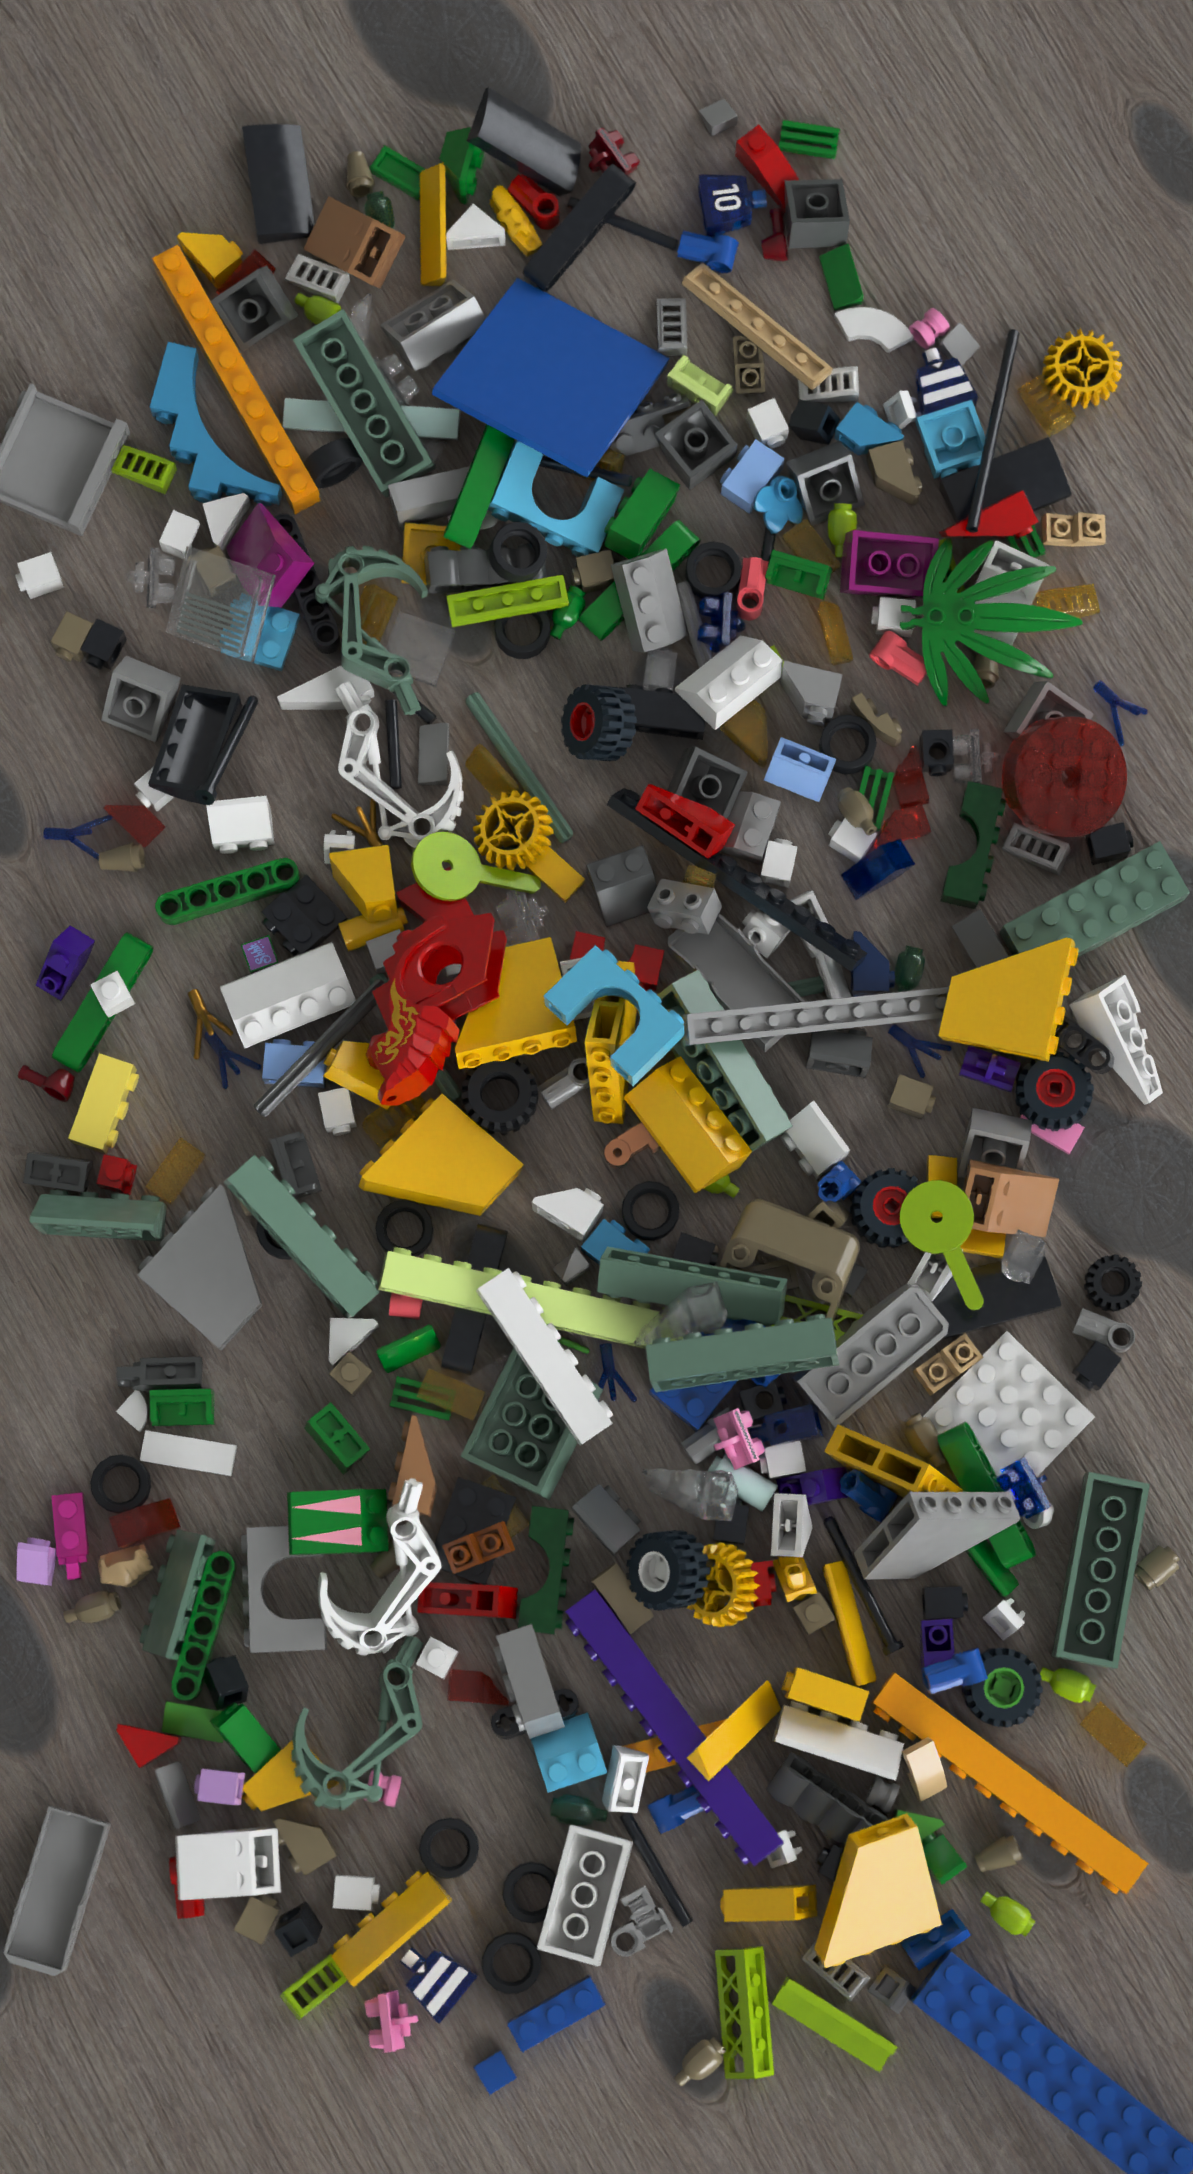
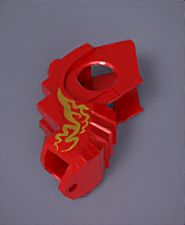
M492 913L444 920L441 915L432 916L413 931H403L396 937L397 942L392 945L395 954L383 961L389 981L372 991L388 1031L372 1036L366 1052L369 1065L379 1070L385 1080L377 1095L381 1105L398 1106L406 1101L409 1102L414 1097H418L424 1090L426 1091L430 1085L432 1086L438 1070L443 1071L445 1058L450 1056L452 1042L457 1043L460 1029L453 1020L468 1012H473L500 997L498 991L507 936L504 930L493 932L495 920ZM452 964L462 965L459 974L451 982L442 985L436 984L437 976L446 966Z

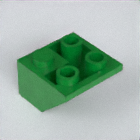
M471 127L446 132L439 157L440 163L445 165V179L460 203L467 205L469 195L474 196L478 182V178H475L477 168H482L485 157L483 150L467 141Z

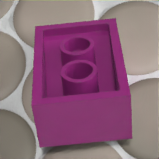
M262 503L256 505L226 547L243 587L260 606L282 608L314 565L312 559Z
M852 530L845 533L840 593L923 598L926 574L938 550L939 538Z

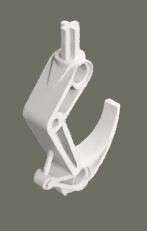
M350 680L335 688L337 695L349 714L346 716L347 727L338 771L343 778L379 803L382 826L378 830L380 839L390 840L394 836L403 837L410 846L416 848L423 838L432 833L446 832V830L452 833L456 826L454 819L456 816L461 815L462 808L460 803L464 800L462 773L454 752L446 753L451 767V779L446 793L434 806L419 813L380 778L378 764L381 763L377 740L378 716L372 711L369 704L364 706ZM363 714L368 715L371 720L370 727L365 731H361L357 725L358 718ZM367 759H369V765H373V772L366 766ZM385 808L399 817L401 822L388 826ZM421 818L427 819L431 825L430 831L426 835L420 834L416 828Z
M413 1478L405 1480L399 1503L393 1505L388 1510L386 1516L393 1537L396 1564L400 1566V1572L371 1613L349 1612L336 1606L327 1594V1574L320 1573L318 1602L322 1620L331 1636L337 1638L338 1643L346 1649L355 1647V1652L358 1655L366 1656L381 1651L385 1654L396 1640L405 1635L409 1637L414 1636L418 1632L419 1626L416 1618L412 1616L411 1604L441 1569V1562L436 1547L421 1524L419 1511L416 1509L423 1483L416 1482V1479ZM400 1521H408L404 1525H397V1523H399ZM372 1630H375V1631H376L375 1633H373V1634H371V1635H367V1634H366L367 1632L372 1631Z

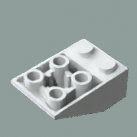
M996 540L975 584L1009 571L1050 565ZM1044 578L1018 590L976 601L975 604L1017 603L1032 605ZM983 630L974 631L1011 646L1018 634Z
M254 1827L175 1836L178 1900L252 1896L281 1892L277 1828Z

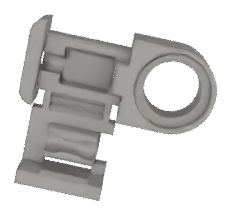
M645 1885L621 1898L624 1907L628 1905L633 1913L630 1918L631 1920L634 1919L636 1925L631 1921L618 1928L612 1935L611 1945L615 1953L627 1957L646 1947L644 1942L669 1929L670 1933L673 1932V1927L663 1908L657 1907L659 1910L657 1913L654 1910L656 1905ZM624 1932L630 1933L635 1941L634 1946L628 1951H622L616 1945V1938Z

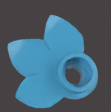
M778 476L772 479L769 486L760 488L754 499L755 511L764 512L765 525L772 534L778 533L784 527L787 520L797 525L801 524L803 510L801 502L796 497L797 486L792 479L786 476Z

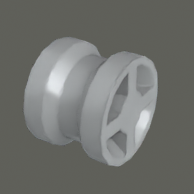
M876 1775L867 1794L865 1804L869 1806L877 1805L881 1808L882 1812L888 1814L897 1797L900 1785L895 1783L888 1784L884 1782L882 1777Z

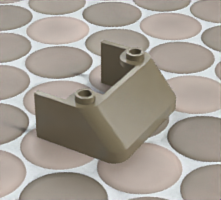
M762 1199L750 1201L743 1209L719 1267L729 1269L731 1265L747 1267L755 1260L758 1250L813 1270L816 1272L812 1282L813 1292L818 1298L831 1303L826 1318H832V1322H834L860 1251L858 1239L849 1232Z

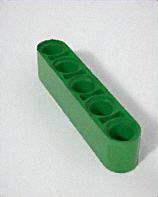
M488 424L484 429L443 535L444 538L468 549L472 548L515 440Z
M677 520L641 555L667 549L673 572L699 545L701 540L680 520ZM615 581L579 618V621L600 641L604 640L624 621Z
M280 858L164 893L156 900L155 908L161 921L168 925H177L289 891L300 881V873L293 860ZM284 868L294 871L293 876L288 880L278 878V873ZM255 877H261L265 880L264 885L259 889L249 887L250 881ZM225 886L236 888L234 895L228 898L222 897L220 892ZM203 894L207 897V900L202 906H194L191 903L194 896ZM168 903L178 905L177 911L172 915H165L163 913V908Z
M126 932L118 942L95 982L118 971L130 992L149 961L154 947ZM92 987L52 1054L54 1060L77 1073L83 1070L116 1016L115 1014L109 1018L107 1017Z
M963 1422L937 1435L939 1446L963 1492H1005L976 1435L967 1422ZM1021 1520L988 1538L1006 1569H1010L1036 1556L1035 1547Z
M224 1551L214 1552L206 1562L171 1685L173 1694L180 1700L190 1701L197 1698L203 1688L206 1664L210 1663L237 1569L235 1558ZM220 1557H226L230 1563L228 1571L224 1574H217L214 1570V1562ZM211 1587H217L221 1592L219 1602L213 1605L208 1604L205 1599L206 1591ZM208 1617L212 1622V1629L208 1634L202 1635L197 1631L196 1624L200 1618ZM194 1647L200 1648L204 1654L202 1662L198 1665H192L188 1661V1653ZM189 1677L194 1681L195 1689L190 1695L185 1696L179 1690V1683L183 1678Z

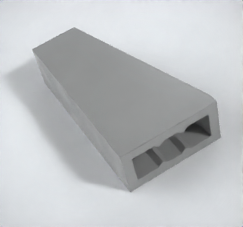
M470 466L388 485L390 503L399 530H404L405 523L423 524L452 514Z

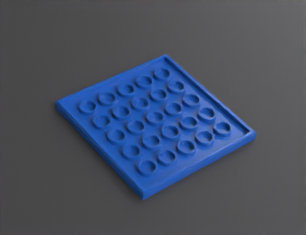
M517 278L433 387L432 395L579 474L588 477L665 370L670 358Z

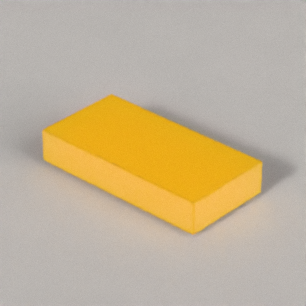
M543 845L542 849L545 851V856L537 853L534 856L536 864H532L527 860L526 868L566 903L585 883L586 879L549 846Z

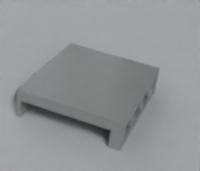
M30 383L27 391H22L17 402L18 410L15 416H11L7 421L5 427L6 435L3 442L0 443V503L83 536L111 476V469L122 446L125 445L130 435L129 427L126 422L116 419L113 423L42 394L36 390L34 384Z

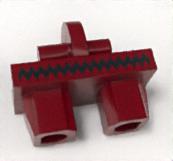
M604 127L596 130V137L588 146L590 149L589 154L592 157L588 165L589 169L594 173L600 170L604 173L610 165L614 164L628 176L633 173L640 161L635 153L629 152L623 155L619 150L624 144L623 137L619 131L606 132Z

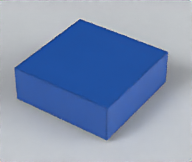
M501 2050L473 2067L489 2095L517 2078Z

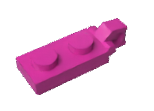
M84 1493L51 1496L56 1554L59 1565L66 1564L67 1580L82 1579L81 1563L87 1562V1555L89 1554Z

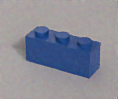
M589 1974L508 2020L507 2025L523 2053L605 2006V2001Z

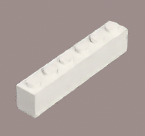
M508 1268L479 1287L476 1292L580 1446L613 1424L609 1419L613 1414L603 1400L598 1402L592 1392L596 1388L586 1374L581 1377L575 1368L578 1361L568 1348L564 1351L557 1341L561 1338L557 1329L552 1323L546 1325L540 1316L544 1311L535 1297L529 1299L523 1288L526 1287V1284L517 1271L512 1273Z

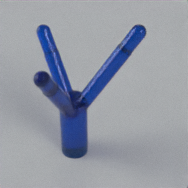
M1100 680L1094 685L1093 689L1110 705L1118 743L1120 746H1124L1125 742L1117 706L1136 716L1140 713L1146 715L1148 710L1119 698Z
M106 815L72 829L45 827L44 839L70 841L99 861V854L75 836L92 834V829L90 828L110 821L112 816Z
M893 1024L888 1031V1034L908 1048L921 1078L925 1077V1072L915 1048L936 1060H941L942 1056L929 1048L943 1051H951L952 1049L949 1045L915 1039L896 1024Z
M215 1031L212 1036L208 1032L204 1034V1038L218 1055L222 1087L224 1089L228 1088L226 1063L236 1075L240 1074L239 1068L231 1058L254 1069H261L260 1064L227 1049Z
M601 1344L600 1352L603 1373L598 1386L603 1390L608 1380L610 1399L615 1401V1379L630 1400L636 1402L637 1397L615 1369L612 1344Z

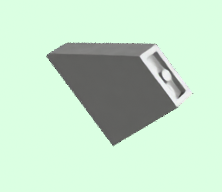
M219 1185L216 1189L211 1187L202 1196L201 1201L203 1203L196 1211L191 1209L181 1219L180 1223L182 1226L175 1234L170 1232L159 1244L161 1249L154 1257L149 1255L139 1266L141 1271L138 1276L222 1351L263 1305L228 1193L222 1185Z
M909 1492L854 1554L864 1580L915 1579L1015 1524L1021 1518L1010 1492Z

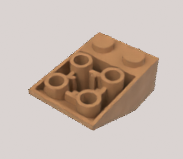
M328 196L303 249L381 289L406 236Z
M969 1159L962 1190L968 1196L973 1207L974 1223L972 1229L1046 1237L1059 1178Z
M412 1415L411 1421H405L401 1439L406 1442L404 1452L398 1451L395 1463V1470L399 1472L397 1483L391 1482L388 1500L393 1502L392 1506L398 1504L405 1480L410 1478L416 1479V1482L423 1483L416 1509L419 1511V1515L431 1518L437 1484L419 1419L417 1416Z

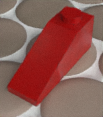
M758 124L736 141L735 156L785 213V181L800 179L777 144Z
M1021 490L982 509L977 532L972 533L966 530L967 517L939 533L941 537H1008L1015 535L1019 539L1033 531L1031 526L1039 521L1024 490Z
M652 784L647 785L635 810L707 859L724 848L735 827L734 823L712 808Z
M430 1582L418 1596L417 1613L516 1619L518 1588L500 1585Z

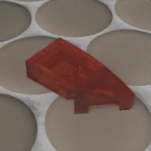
M254 249L220 285L216 293L220 295L257 269L266 265L272 274L276 268Z
M917 745L911 746L902 764H899L896 768L895 777L893 778L900 810L929 804V795L922 773L923 766Z
M915 805L894 811L884 821L883 829L878 839L875 840L873 847L874 849L893 846L900 841L926 836L931 833L923 805Z
M105 805L103 807L143 848H146L166 828L144 805Z
M450 1669L447 1700L508 1706V1699L501 1694L488 1675L479 1671Z

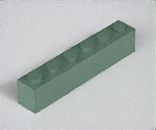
M607 1246L600 1258L597 1292L605 1293L612 1298L627 1297L636 1299L640 1303L665 1304L671 1309L687 1308L696 1310V1312L704 1315L714 1313L725 1315L731 1320L747 1319L756 1321L764 1326L776 1325L775 1322L779 1321L783 1315L788 1279Z

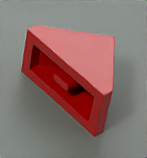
M117 1724L116 1728L139 1768H143L179 1745L182 1738L125 1724Z

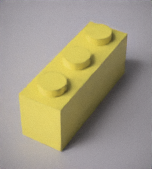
M99 1053L68 1137L72 1143L107 1154L108 1148L115 1146L119 1133L115 1130L119 1119L123 1120L129 1106V1103L125 1101L129 1091L133 1092L139 1079V1074H136L137 1069L133 1064Z

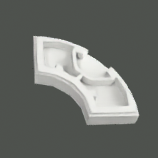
M855 307L834 314V318L848 342L856 339L871 340L881 345L889 353L913 341L914 338L910 330L899 319L879 309Z

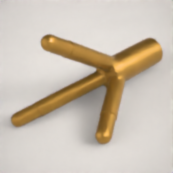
M370 799V824L361 806L356 807L365 830L335 813L331 815L332 819L365 837L371 847L383 846L376 833V801L374 799Z
M194 989L188 992V997L197 1015L194 1059L198 1060L200 1058L203 1024L210 1036L214 1034L210 1022L229 1036L233 1035V1031L208 1012L199 989Z

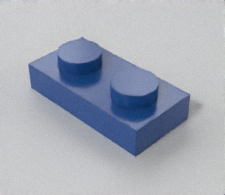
M953 1908L940 1916L942 1925L933 1928L928 1933L913 1935L901 1943L918 1970H921L971 1936Z

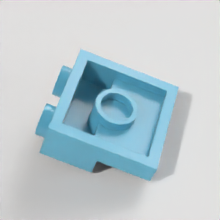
M972 400L916 418L915 423L925 447L924 454L934 479L938 477L945 478L958 473L959 470L980 465L985 434Z
M242 593L240 600L234 599L231 607L247 612L248 615L245 616L230 611V613L246 619V622L233 618V621L244 624V628L231 624V627L242 630L243 635L225 628L223 630L240 636L242 639L238 640L223 634L221 636L240 643V647L220 641V643L239 649L237 653L224 648L225 654L282 671L300 620V614L279 607L260 606L252 596Z

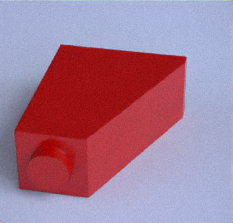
M448 867V868H446V869H444V870L450 871L451 868ZM417 882L396 892L399 904L422 923L429 917L441 915L444 920L474 915L466 898L457 901L439 900L427 894Z

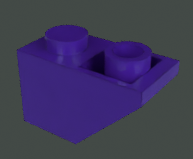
M70 925L53 940L36 986L61 1001L87 963L95 940Z
M846 1467L821 1469L777 1479L779 1494L806 1495L808 1506L849 1498L840 1491V1480L847 1473Z
M952 1619L921 1620V1668L952 1659V1656L955 1655Z

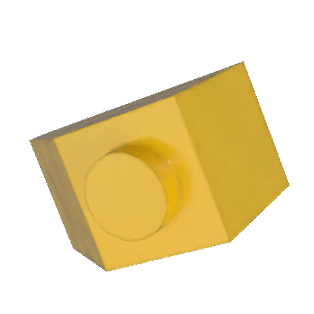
M184 232L177 235L179 247L216 288H219L243 268L241 258L243 253L234 241L228 242L223 235Z

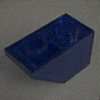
M898 839L880 845L842 873L841 876L854 899L858 900L895 880L913 867L915 862L902 840Z

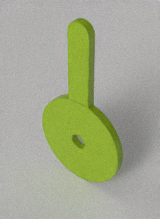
M432 833L418 843L412 854L411 868L416 882L427 894L439 900H461L471 894L479 883L534 894L541 888V881L537 876L481 864L475 848L466 839L454 833ZM442 862L449 863L451 865V870H444L442 867Z
M941 1180L924 1182L912 1189L902 1203L900 1224L903 1233L908 1241L919 1250L931 1254L944 1255L966 1306L971 1310H978L983 1306L984 1299L960 1247L969 1237L973 1228L974 1211L972 1204L965 1192L950 1182ZM937 1211L941 1212L943 1219L938 1223L933 1222L931 1215Z

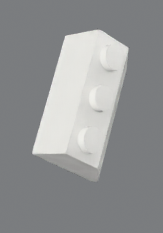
M740 635L676 686L675 691L716 730L781 678L783 660L764 641Z

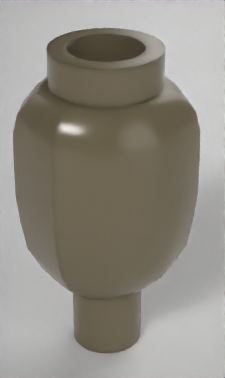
M851 787L841 790L837 795V799L839 800L838 808L842 816L855 828H862L866 835L875 833L877 828L872 822L873 809L866 797Z
M920 1412L907 1418L904 1421L907 1426L905 1436L918 1455L926 1458L929 1457L935 1468L942 1465L945 1460L940 1453V1446L937 1440V1435L939 1434L932 1421L927 1417H922Z
M101 1590L80 1598L75 1608L64 1611V1619L67 1623L75 1620L88 1624L100 1622L111 1618L115 1611L120 1610L121 1601L117 1592L110 1593Z
M716 2037L698 2042L682 2061L683 2069L674 2076L675 2081L683 2087L690 2079L701 2080L710 2075L722 2063V2055L726 2052L724 2046Z

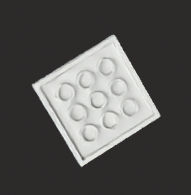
M1006 1331L982 1355L983 1358L975 1363L923 1417H927L932 1421L938 1434L963 1422H967L976 1435L1005 1492H1010L1014 1501L1095 1416Z

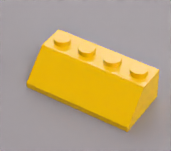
M681 1056L656 1069L624 1096L625 1101L694 1193L739 1169L752 1152Z
M418 1870L405 1882L408 1888L401 1895L393 1892L381 1903L384 1909L377 1916L369 1913L357 1924L360 1930L352 1938L345 1934L333 1945L336 1952L331 1957L353 1988L452 1901L449 1894L429 1871L422 1875Z

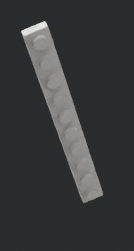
M949 987L683 1014L685 1044L695 1045L938 1019L943 1017Z

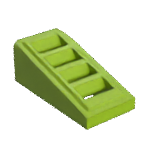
M123 445L111 471L165 495L177 471V466L175 462ZM127 456H132L133 458L128 468H122ZM138 459H139V460H142L143 462H142V464H141V466H140L138 472L136 473V472H133V470H134V468H135V466H136V464H137V461H138ZM148 464L153 465L148 476L143 475ZM158 468L163 469L158 480L154 479Z
M331 1953L280 1995L281 1999L298 2020H301L348 1981L332 1959ZM326 1965L338 1979L335 1983L323 1971ZM315 1974L326 1985L327 1989L324 1992L313 1979ZM307 1982L317 1995L314 2000L302 1986L304 1983ZM295 1991L298 1992L307 2004L304 2008L292 1995Z

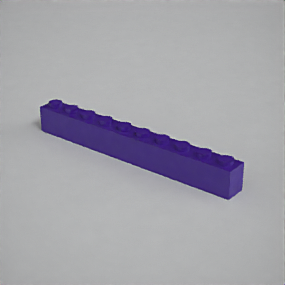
M596 1589L566 1610V1615L569 1618L565 1621L567 1627L575 1637L581 1634L587 1642L583 1648L594 1662L598 1659L606 1668L602 1671V1674L612 1687L618 1684L625 1693L620 1698L631 1712L636 1709L643 1719L639 1723L648 1736L651 1737L655 1734L662 1743L658 1749L668 1762L674 1760L681 1770L677 1772V1775L685 1786L689 1788L693 1785L700 1794L695 1799L706 1814L712 1811L719 1821L715 1823V1826L725 1839L731 1836L738 1847L734 1849V1852L742 1863L746 1865L750 1862L755 1867L783 1846L784 1841L727 1765L708 1781L687 1759L707 1738Z

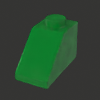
M932 1833L921 1840L928 1871L935 1882L943 1885L968 1867L942 1833L936 1836Z

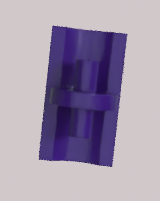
M968 1046L959 1076L1011 1092L1020 1063Z

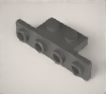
M672 393L665 396L663 401L654 404L650 401L640 403L610 445L613 459L616 460L660 446L655 433L665 426L662 415L690 407L686 394Z

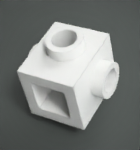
M752 909L742 922L745 925L742 931L743 935L752 944L756 945L758 952L766 958L781 945L791 931L761 910L756 912Z

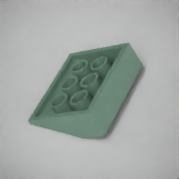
M50 1190V1195L41 1194L30 1215L29 1223L42 1234L161 1242L164 1239L167 1206L164 1202H160V1197L143 1195L141 1200H129V1195L114 1193L111 1194V1198H99V1193L80 1192V1196H68V1191Z
M514 1348L460 1457L527 1491L550 1500L577 1445V1441ZM592 1382L596 1388L592 1393L598 1401L603 1390Z
M177 1529L176 1535H170L166 1547V1552L170 1553L167 1565H161L157 1582L161 1583L158 1595L153 1594L148 1612L152 1613L150 1625H144L139 1642L144 1644L143 1651L168 1659H179L206 1562L213 1552L216 1540L205 1535Z

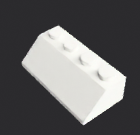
M332 942L220 986L244 1049L350 1007L356 1001Z
M791 1701L790 1706H782L772 1741L896 1781L902 1755L901 1751H903L904 1743L897 1742L898 1735L880 1730L879 1735L867 1732L868 1725L852 1720L848 1726L837 1722L839 1716L825 1711H821L820 1716L808 1713L809 1706Z
M570 1825L539 1939L538 1950L594 1966L601 1965L633 1841Z

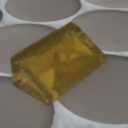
M375 584L367 585L363 589L359 599L361 628L371 638L375 637L380 642L398 597ZM362 638L363 644L366 645L367 642Z
M827 601L820 602L818 616L831 664L835 666L853 661L854 657L840 607Z
M479 743L466 760L465 766L497 801L501 799V791L506 792L508 797H510L513 790L519 792L517 782L491 753Z

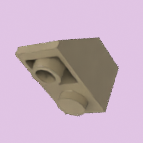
M902 440L869 449L866 460L875 487L910 505L917 504L920 493L923 490L919 476L913 475L911 466L914 465L911 450L909 448L905 449Z
M281 1817L273 1821L275 1828L278 1830V1843L280 1846L287 1845L292 1854L288 1856V1860L296 1873L302 1871L304 1876L339 1855L324 1828Z

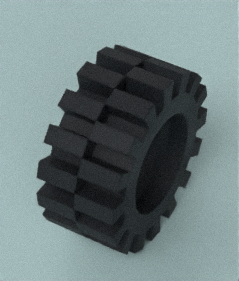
M1113 1254L1112 1256L1107 1255L1098 1259L1090 1266L1088 1273L1085 1275L1084 1280H1086V1284H1084V1289L1087 1290L1088 1294L1086 1296L1094 1302V1306H1099L1104 1311L1112 1310V1312L1128 1307L1135 1301L1140 1294L1139 1290L1142 1287V1281H1140L1141 1273L1140 1271L1137 1272L1134 1262L1131 1264L1125 1256L1121 1258L1119 1255ZM1117 1272L1123 1277L1124 1289L1121 1293L1111 1295L1104 1291L1101 1281L1105 1273Z

